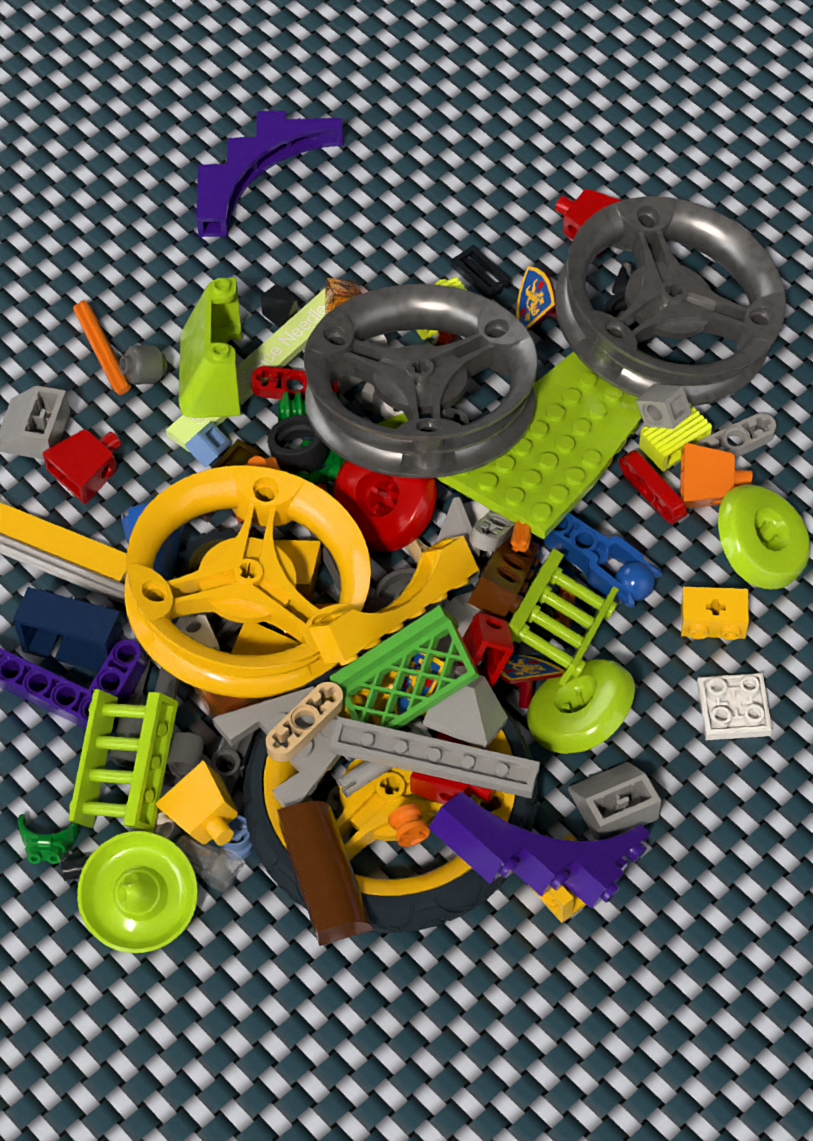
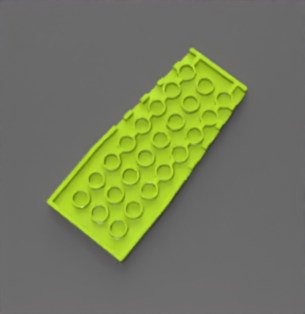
M637 349L638 351H640V352H642V353H644V354H646V355H649V354H647V353H645V352H643V351ZM574 351L533 384L535 408L531 424L521 440L510 451L495 461L475 470L437 478L439 481L513 523L517 520L522 524L527 523L531 527L530 532L543 540L594 487L612 463L613 456L616 452L619 453L622 450L626 439L630 434L635 433L642 420L636 402L638 398L613 387L601 379L577 357Z

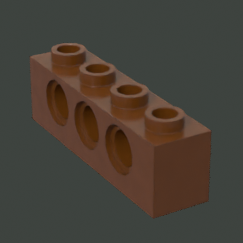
M509 537L491 553L469 598V604L493 617L503 620L508 611L513 614L516 612L529 585V581L535 572L534 569L540 560L536 556L540 544L531 539L529 549L526 552L513 551L510 543L511 537Z

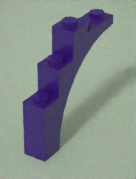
M257 111L256 137L228 138L227 164L198 165L196 210L198 236H228L230 218L240 197L253 181L280 161L318 148L343 146L342 118L286 119L285 111Z
M463 792L441 806L429 827L436 836L489 884L501 875L507 878L514 872L540 896H543L551 888L557 891L565 885L591 909L602 900L608 903L620 889L617 883L622 877L628 861L630 860L632 863H635L644 854L647 848L643 844L651 834L640 824L625 834L605 840L581 842L555 839L529 832L502 820L483 809Z

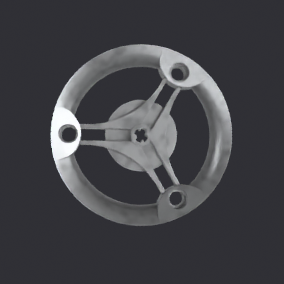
M647 196L630 198L608 205L593 214L574 236L567 261L562 267L555 289L556 316L564 338L577 357L592 372L613 387L637 398L645 393L653 384L683 386L687 400L692 406L710 404L728 398L742 390L755 378L766 360L769 348L781 331L786 311V297L780 274L768 253L752 235L731 219L710 208L671 197ZM665 240L694 248L723 266L744 290L750 304L749 308L729 301L712 292L701 276L691 269L680 265ZM610 245L617 249L633 252L638 269L631 275L625 289V302L628 309L617 318L605 312L594 310L586 287V276L591 262L597 254ZM637 321L640 325L631 331L628 326ZM702 332L734 340L738 352L714 363L687 365L667 362L646 355L637 350V344L657 335L683 339Z
M406 284L372 290L355 296L331 310L315 326L306 343L304 352V370L307 379L305 407L309 422L317 436L333 452L367 470L405 478H438L465 473L464 471L468 472L485 466L510 451L521 440L531 424L535 408L533 384L537 372V352L534 342L524 325L512 313L496 302L473 292L432 284ZM404 330H434L465 337V339L440 346L409 345L400 348L384 347L363 342L382 334ZM487 368L510 376V389L505 399L495 410L486 416L462 426L454 421L441 419L442 411L453 406L463 397L467 388V379ZM345 375L368 382L374 386L376 394L384 403L394 409L403 411L408 422L403 423L397 429L367 421L355 415L340 403L332 391L331 384L340 380ZM431 413L432 418L419 419L418 414Z

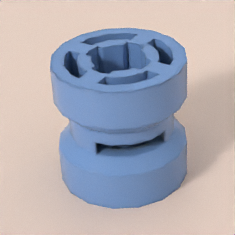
M237 816L228 824L234 835L228 843L221 845L222 853L230 860H243L253 852L254 847L251 842L250 833L247 831L246 819L242 816Z

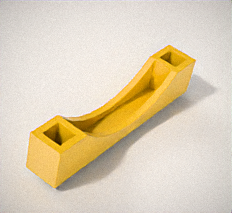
M464 535L444 538L422 552L410 583L401 595L388 606L375 613H364L352 609L331 612L310 626L308 629L324 663L339 662L340 665H346L353 662L359 657L357 654L359 651L381 643L380 637L384 634H391L403 628V622L406 619L422 615L426 612L425 607L427 605L447 598L449 590L460 588L469 583L468 577L476 573L479 568Z

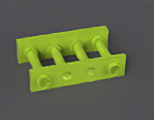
M553 548L508 624L513 642L516 641L520 644L522 641L566 668L558 684L564 687L570 676L577 678L584 668L586 661L582 657L603 618L608 620L618 603L613 601L619 588L613 586L605 599L562 573L563 569L558 567L564 554ZM549 583L553 586L555 583L596 608V614L592 617L551 592L552 588L547 584ZM536 603H546L587 628L584 636L582 637L540 611L541 607ZM527 621L530 624L535 622L577 648L573 656L529 630L530 626L526 625L525 622Z
M94 689L92 702L89 706V717L73 798L69 807L68 821L93 828L95 815L124 818V826L138 831L153 833L158 811L155 803L160 799L178 701L159 692H149L146 705L117 704L118 697L100 689ZM114 718L143 719L140 738L111 736ZM108 750L137 751L134 770L105 769ZM102 782L130 784L127 804L98 802Z

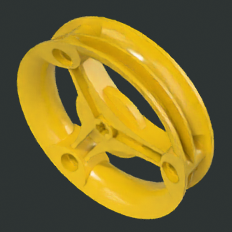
M225 466L192 474L167 487L141 513L133 527L127 548L124 600L130 626L144 650L164 670L179 680L201 690L223 696L237 698L272 697L303 688L306 684L330 672L339 664V662L324 663L308 628L331 612L351 609L364 612L370 587V557L364 537L348 511L330 494L315 484L293 474L266 467ZM223 509H232L238 517L244 520L236 538L222 541L206 553L200 563L199 570L165 581L160 574L153 570L156 555L163 543L175 530L188 521L203 514ZM295 521L311 531L326 546L340 574L341 591L338 604L319 610L296 590L297 579L294 565L285 552L274 545L273 527ZM252 524L266 527L264 539L249 537ZM215 612L225 619L238 623L267 622L287 632L301 644L273 654H231L195 641L176 627L171 619L189 614Z

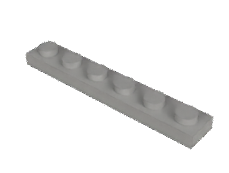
M342 717L337 719L329 745V752L527 798H532L540 764L538 761Z

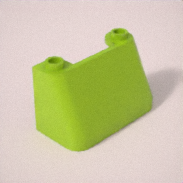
M218 278L211 281L206 286L181 331L178 399L180 411L187 417L241 416L235 349L227 344L233 338H235V341H241L237 278Z

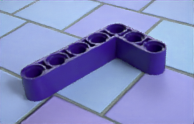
M122 639L114 645L89 689H86L0 648V688L86 729L89 706L92 702L94 689H100L118 697L117 704H124L143 675L147 666V660L137 642L131 639ZM130 654L136 655L133 661L123 662L126 656ZM20 670L16 677L7 678L10 672ZM112 682H120L116 689L106 690ZM48 683L44 690L35 692L39 684ZM75 696V700L71 704L62 705L67 697Z

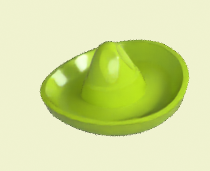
M745 484L737 486L725 494L719 508L718 529L722 548L733 569L745 581L763 589H780L793 583L807 566L810 556L809 534L799 513L779 494L760 485Z
M587 660L577 678L570 676L564 687L558 684L561 677L547 679L538 688L527 710L528 728L537 743L547 750L569 754L592 749L614 734L630 711L634 699L635 684L629 671L621 664L611 660Z
M146 831L122 833L101 844L86 861L78 882V908L87 929L104 945L126 953L154 951L175 940L190 923L197 902L196 876L186 855L167 838Z

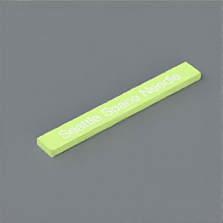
M330 283L236 367L240 404L242 405L254 394L251 390L250 382L252 373L256 368L261 366L283 368L306 347L310 334L321 319L331 310L352 297ZM262 378L261 385H264L268 378ZM182 415L166 429V434L170 439L190 452L185 444L210 421L218 427L228 417L191 418Z

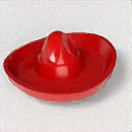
M347 460L341 465L333 487V498L354 519L364 537L367 548L375 552L385 553L404 548L421 535L432 517L437 495L435 478H405L385 475L367 470Z

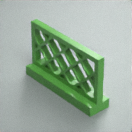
M438 605L330 676L331 682L337 684L342 689L343 700L352 720L368 723L372 714L382 717L380 726L398 730L480 677L457 629L460 626L454 615L441 605ZM450 634L452 642L448 653L436 651L439 640ZM418 653L426 654L420 671L408 669L412 657ZM434 656L446 659L440 676L428 673ZM454 661L463 662L468 671L457 679L448 678ZM390 671L398 672L392 689L380 687L384 675ZM406 674L418 677L412 694L401 691ZM426 679L438 681L436 690L429 697L421 696ZM363 689H368L370 692L365 707L357 706L352 696ZM378 692L390 694L384 712L373 709ZM398 697L410 699L407 710L401 715L393 714Z

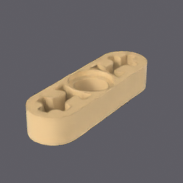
M333 682L320 683L267 734L266 748L271 759L277 762L291 760L342 710L344 702L340 686ZM332 695L334 696L333 703L331 701H326L324 704H322V696H325L326 698H329ZM303 715L311 716L315 720L314 724L308 728H300L295 722L297 718ZM287 740V748H285L284 746L276 748V741L283 743Z

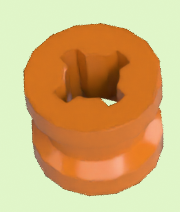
M417 804L400 806L388 817L391 828L397 831L395 836L400 846L410 847L417 845L430 834L428 824L421 819L423 816L422 810Z

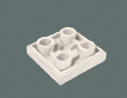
M763 673L698 677L697 687L705 740L771 736L772 726Z

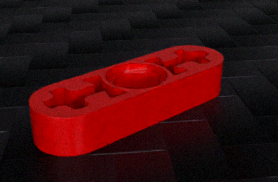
M261 366L253 371L250 387L255 395L281 400L284 391H288L290 400H293L296 392H300L302 399L305 400L307 386L305 371ZM262 378H268L267 386L261 385ZM278 379H282L280 388H277ZM290 380H298L302 383L303 388L300 391H291L286 386V383ZM336 381L331 384V388L338 395L339 384Z
M632 450L619 458V467L624 476L667 523L673 525L687 516V510L681 498L637 451Z

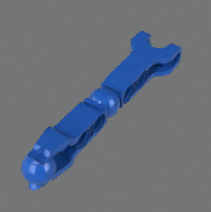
M570 513L555 527L563 530L556 531L553 529L544 539V543L549 548H554L564 554L563 557L580 568L587 575L586 580L591 587L605 595L609 593L613 586L619 588L614 598H618L630 608L635 607L636 601H642L649 597L655 587V578L662 576V572L658 567L643 560L642 553L619 536L608 538ZM579 545H585L589 548H581ZM611 559L624 564L619 568L615 578L600 567Z

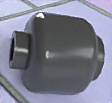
M132 345L125 351L124 356L120 358L119 367L121 373L125 375L126 380L130 384H156L166 373L167 361L165 355L156 346Z

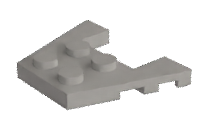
M312 686L213 718V724L231 746L258 728H261L267 735L314 687ZM322 697V704H324L326 700ZM338 714L289 760L298 773L272 790L273 797L282 808L304 802L308 795L311 796L317 788V783L327 770L330 771L342 756L329 752V745L338 717H340ZM303 715L297 718L295 723L300 728H308L314 724L315 720L311 716ZM287 740L283 743L275 742L277 748L280 746L288 747Z

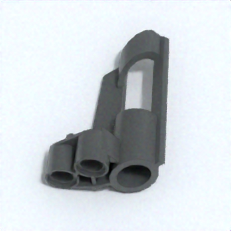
M144 648L143 654L147 660L146 669L134 688L132 695L124 704L140 705L150 661H154ZM161 667L155 692L162 693L176 700L179 679ZM119 717L115 737L140 738L143 719ZM189 732L172 733L163 785L174 787L201 763L205 746L201 736ZM111 750L109 758L116 766H123L134 770L137 751Z

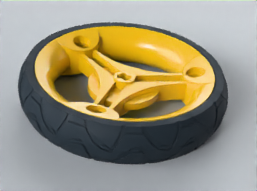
M343 667L312 680L304 688H300L297 691L312 686L315 688L323 682H331L330 676ZM390 671L384 675L380 687L392 689L397 672ZM363 689L352 696L357 706L365 707L370 690ZM378 692L373 709L384 712L390 694ZM333 695L329 698L322 696L326 701L334 702ZM344 702L343 708L338 715L352 720ZM503 708L508 717L507 723L485 750L532 760L528 745L511 715ZM371 714L368 723L380 726L382 717ZM261 730L258 736L259 739L256 740L248 760L243 785V809L247 831L250 833L251 842L257 856L271 878L292 900L307 910L279 826L277 809H281L282 806L273 797L272 791L297 774V770L289 761L277 762L269 757L266 748L267 735ZM468 743L472 747L483 749L481 747ZM354 759L351 762V764L347 767L343 775L353 770L357 766L361 765L365 761L360 759ZM395 767L354 792L348 798L340 790V803L343 812L336 822L341 837L352 827L358 830L344 845L349 860L376 840L397 841L395 836L397 831L391 828L388 817L400 806L417 804L422 810V821L429 825L433 822L439 809L444 804L410 792V775L413 771ZM537 779L532 798L496 791L491 801L486 803L473 795L471 796V799L483 809H493L494 811H490V813L512 825L532 832L538 805ZM458 855L432 871L408 878L379 879L355 874L373 930L368 932L403 933L439 926L446 923L447 920H454L476 908L495 893L506 881L501 875L489 884Z

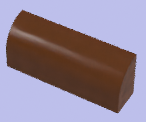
M307 801L277 809L279 826L319 946L373 930L331 806L322 801Z

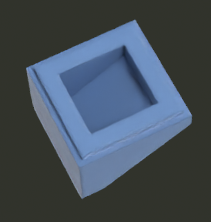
M210 421L185 446L202 466L207 467L232 443Z

